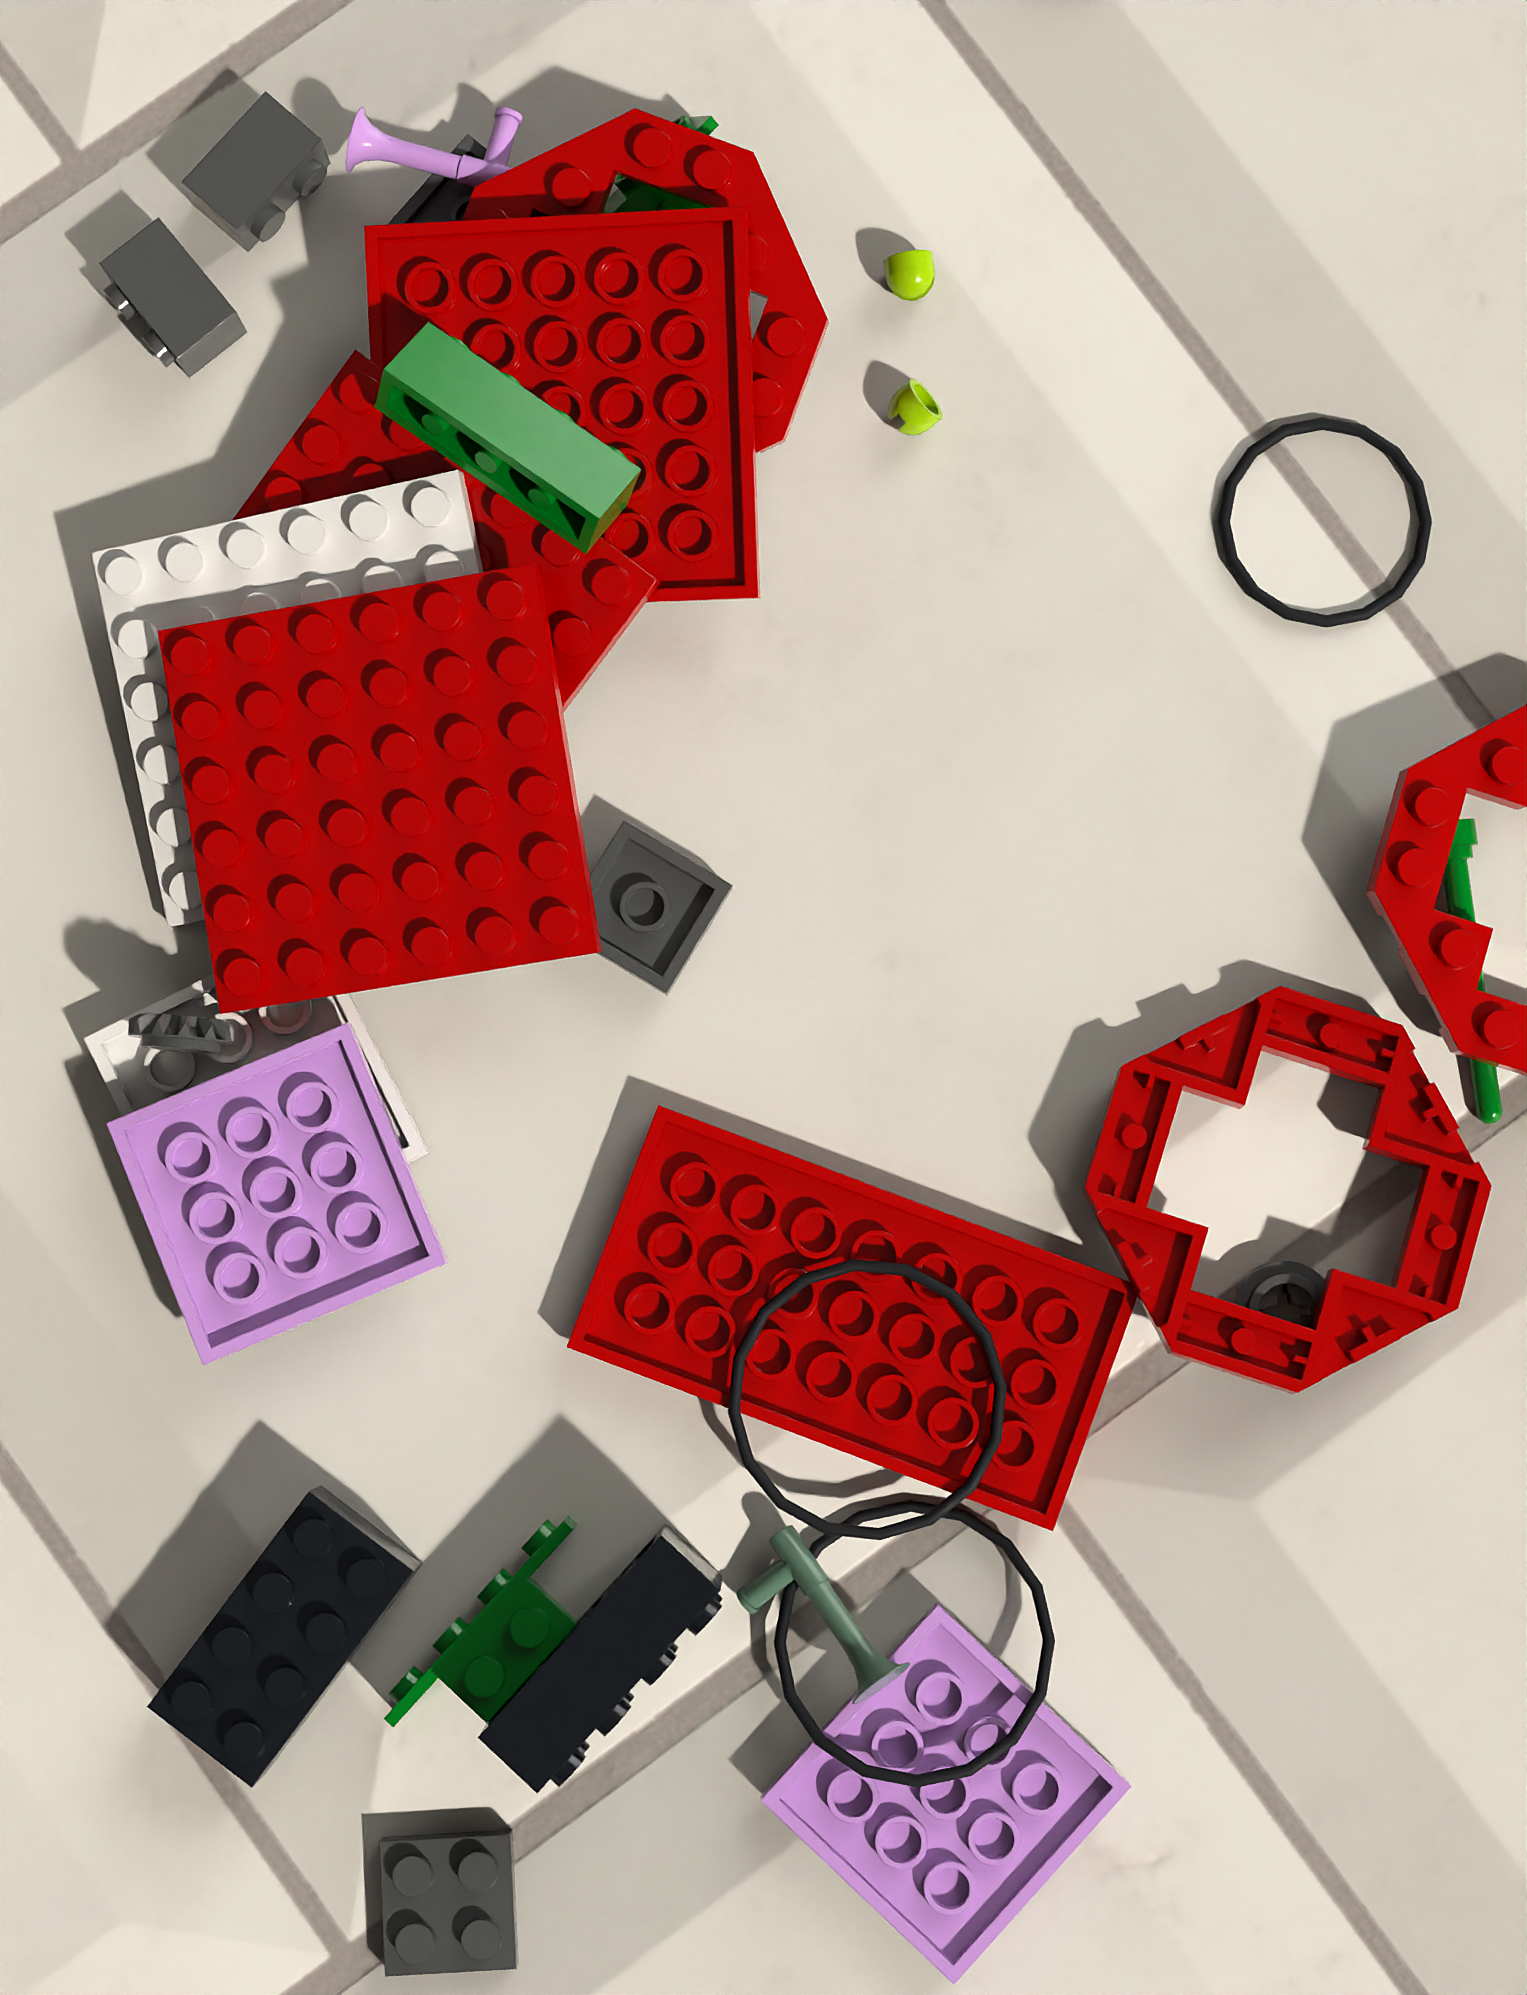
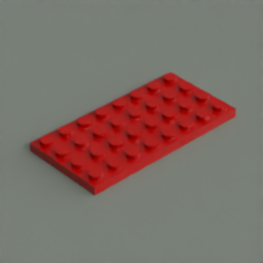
M658 1105L568 1341L567 1348L728 1408L733 1356L760 1307L801 1274L854 1258L909 1264L956 1290L992 1335L1007 1386L1001 1443L976 1490L967 1496L966 1499L1053 1531L1138 1297L1131 1283ZM853 1271L807 1285L768 1317L745 1360L740 1413L953 1493L968 1479L990 1437L994 1384L979 1337L949 1300L905 1276Z

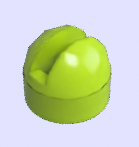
M904 251L891 255L883 261L888 287L899 298L916 301L926 296L932 288L935 279V267L931 251Z
M915 379L909 380L896 391L888 407L890 421L900 415L905 423L898 431L909 436L920 435L928 431L943 418L942 411L934 397Z

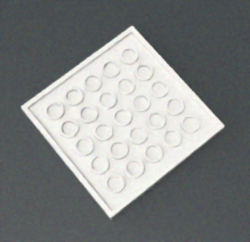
M449 471L91 552L168 927L205 921L158 630L483 572L464 474L461 471Z

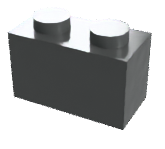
M265 91L181 183L193 205L243 249L249 252L259 240L261 242L268 241L279 231L286 217L285 212L301 195L307 197L318 189L324 181L327 167L331 163L322 139Z
M159 217L99 263L112 284L104 289V292L127 321L136 314L150 329L142 338L165 367L176 361L190 378L248 333L235 309Z

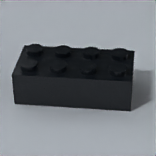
M322 1485L310 1490L147 1707L252 1788L268 1772L423 1563Z
M665 1524L580 1617L577 1625L489 1722L486 1723L478 1739L537 1794L550 1779L560 1787L586 1758L584 1753L590 1745L585 1740L593 1731L597 1729L605 1737L631 1708L629 1703L634 1698L630 1690L640 1679H643L651 1686L677 1657L675 1652L679 1648L674 1642L686 1628L696 1636L721 1609L722 1605L720 1602L723 1598L718 1593L721 1591L723 1576Z

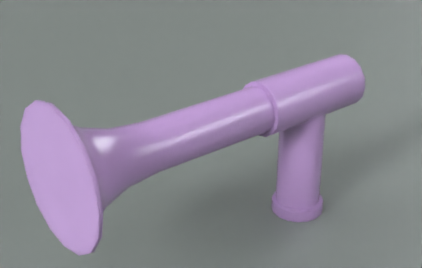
M362 106L355 115L348 139L345 161L346 171L350 173L355 165L364 161L379 160L457 180V183L475 187L512 169V167L507 166L517 128L521 125L523 117L513 109L507 107L496 108L494 114L495 122L483 160L468 155L459 156L385 134L370 123L366 118L365 108Z

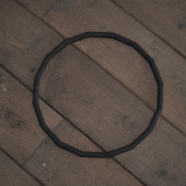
M854 1258L801 1274L759 1308L733 1356L727 1411L742 1464L777 1508L826 1535L883 1540L933 1525L976 1490L1001 1443L1007 1386L991 1333L956 1290L909 1264ZM853 1271L905 1276L949 1300L979 1337L994 1384L990 1437L966 1482L927 1514L880 1528L830 1523L786 1499L754 1460L740 1413L745 1360L768 1317L807 1285Z
M916 1500L897 1502L857 1511L840 1524L858 1526L863 1522L909 1512L927 1514L937 1504ZM958 1508L951 1509L942 1518L961 1521L1004 1550L1032 1591L1043 1639L1035 1691L1008 1735L967 1764L922 1774H912L867 1765L825 1737L796 1694L786 1646L794 1596L799 1586L793 1580L783 1589L774 1637V1648L784 1698L815 1745L862 1777L918 1788L972 1776L1018 1743L1047 1695L1055 1637L1043 1585L1009 1538L966 1510ZM824 1534L812 1543L809 1550L817 1559L822 1550L842 1536Z

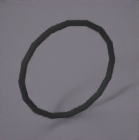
M1326 417L1282 425L1248 447L1225 481L1217 521L1226 563L1251 598L1285 620L1325 628L1368 620L1400 599L1425 563L1432 526L1424 483L1401 449L1365 425ZM1319 430L1360 437L1391 457L1412 487L1419 519L1413 559L1395 586L1364 608L1330 615L1290 608L1259 588L1237 556L1230 524L1237 485L1255 458L1288 436Z

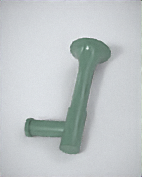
M793 1525L783 1528L770 1538L769 1543L780 1560L749 1585L743 1586L736 1591L739 1602L749 1613L755 1614L765 1602L795 1580L805 1596L808 1595L854 1667L858 1681V1691L852 1702L853 1704L862 1702L899 1677L910 1666L909 1662L898 1664L889 1661L872 1646L829 1584L828 1576Z

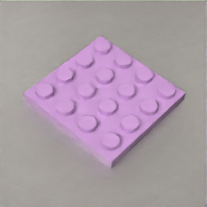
M350 1023L338 1026L106 1123L202 1365L215 1362L449 1263Z
M936 1602L886 1657L889 1661L898 1664L909 1662L910 1666L886 1687L864 1701L853 1704L852 1702L857 1695V1689L821 1728V1731L825 1737L867 1765L912 1774H922L967 1764L1004 1738L1012 1729L1033 1692ZM1042 1702L1018 1743L972 1776L918 1788L866 1778L816 1746L811 1739L761 1794L760 1801L947 1979L955 1984L1132 1786Z

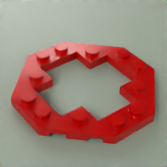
M634 108L474 187L462 221L536 217L537 213L544 216L600 214L605 209L617 174L706 208L745 206L748 213L750 293L767 299L752 340L756 454L759 452L763 453L786 441L829 320L754 152Z
M1526 704L1399 772L1365 892L1377 915H1383L1399 945L1396 951L1420 995L1425 994L1441 1025L1438 1030L1449 1051L1527 1076V1006L1476 990L1493 928L1435 910L1434 907L1466 793L1516 810L1527 807Z
M1278 986L1256 997L1253 1001L1179 1036L1176 1040L1148 1054H1144L1118 1069L1081 1191L1168 1354L1290 1394H1295L1458 1309L1492 1185L1480 1163H1474L1457 1132V1129L1460 1127L1434 1082H1429L1415 1057L1413 1050L1416 1048L1403 1025L1290 988ZM1261 1051L1379 1089L1362 1149L1423 1169L1391 1286L1335 1268L1328 1270L1311 1328L1191 1290L1209 1227L1147 1207L1181 1092L1185 1091L1241 1109L1245 1106Z

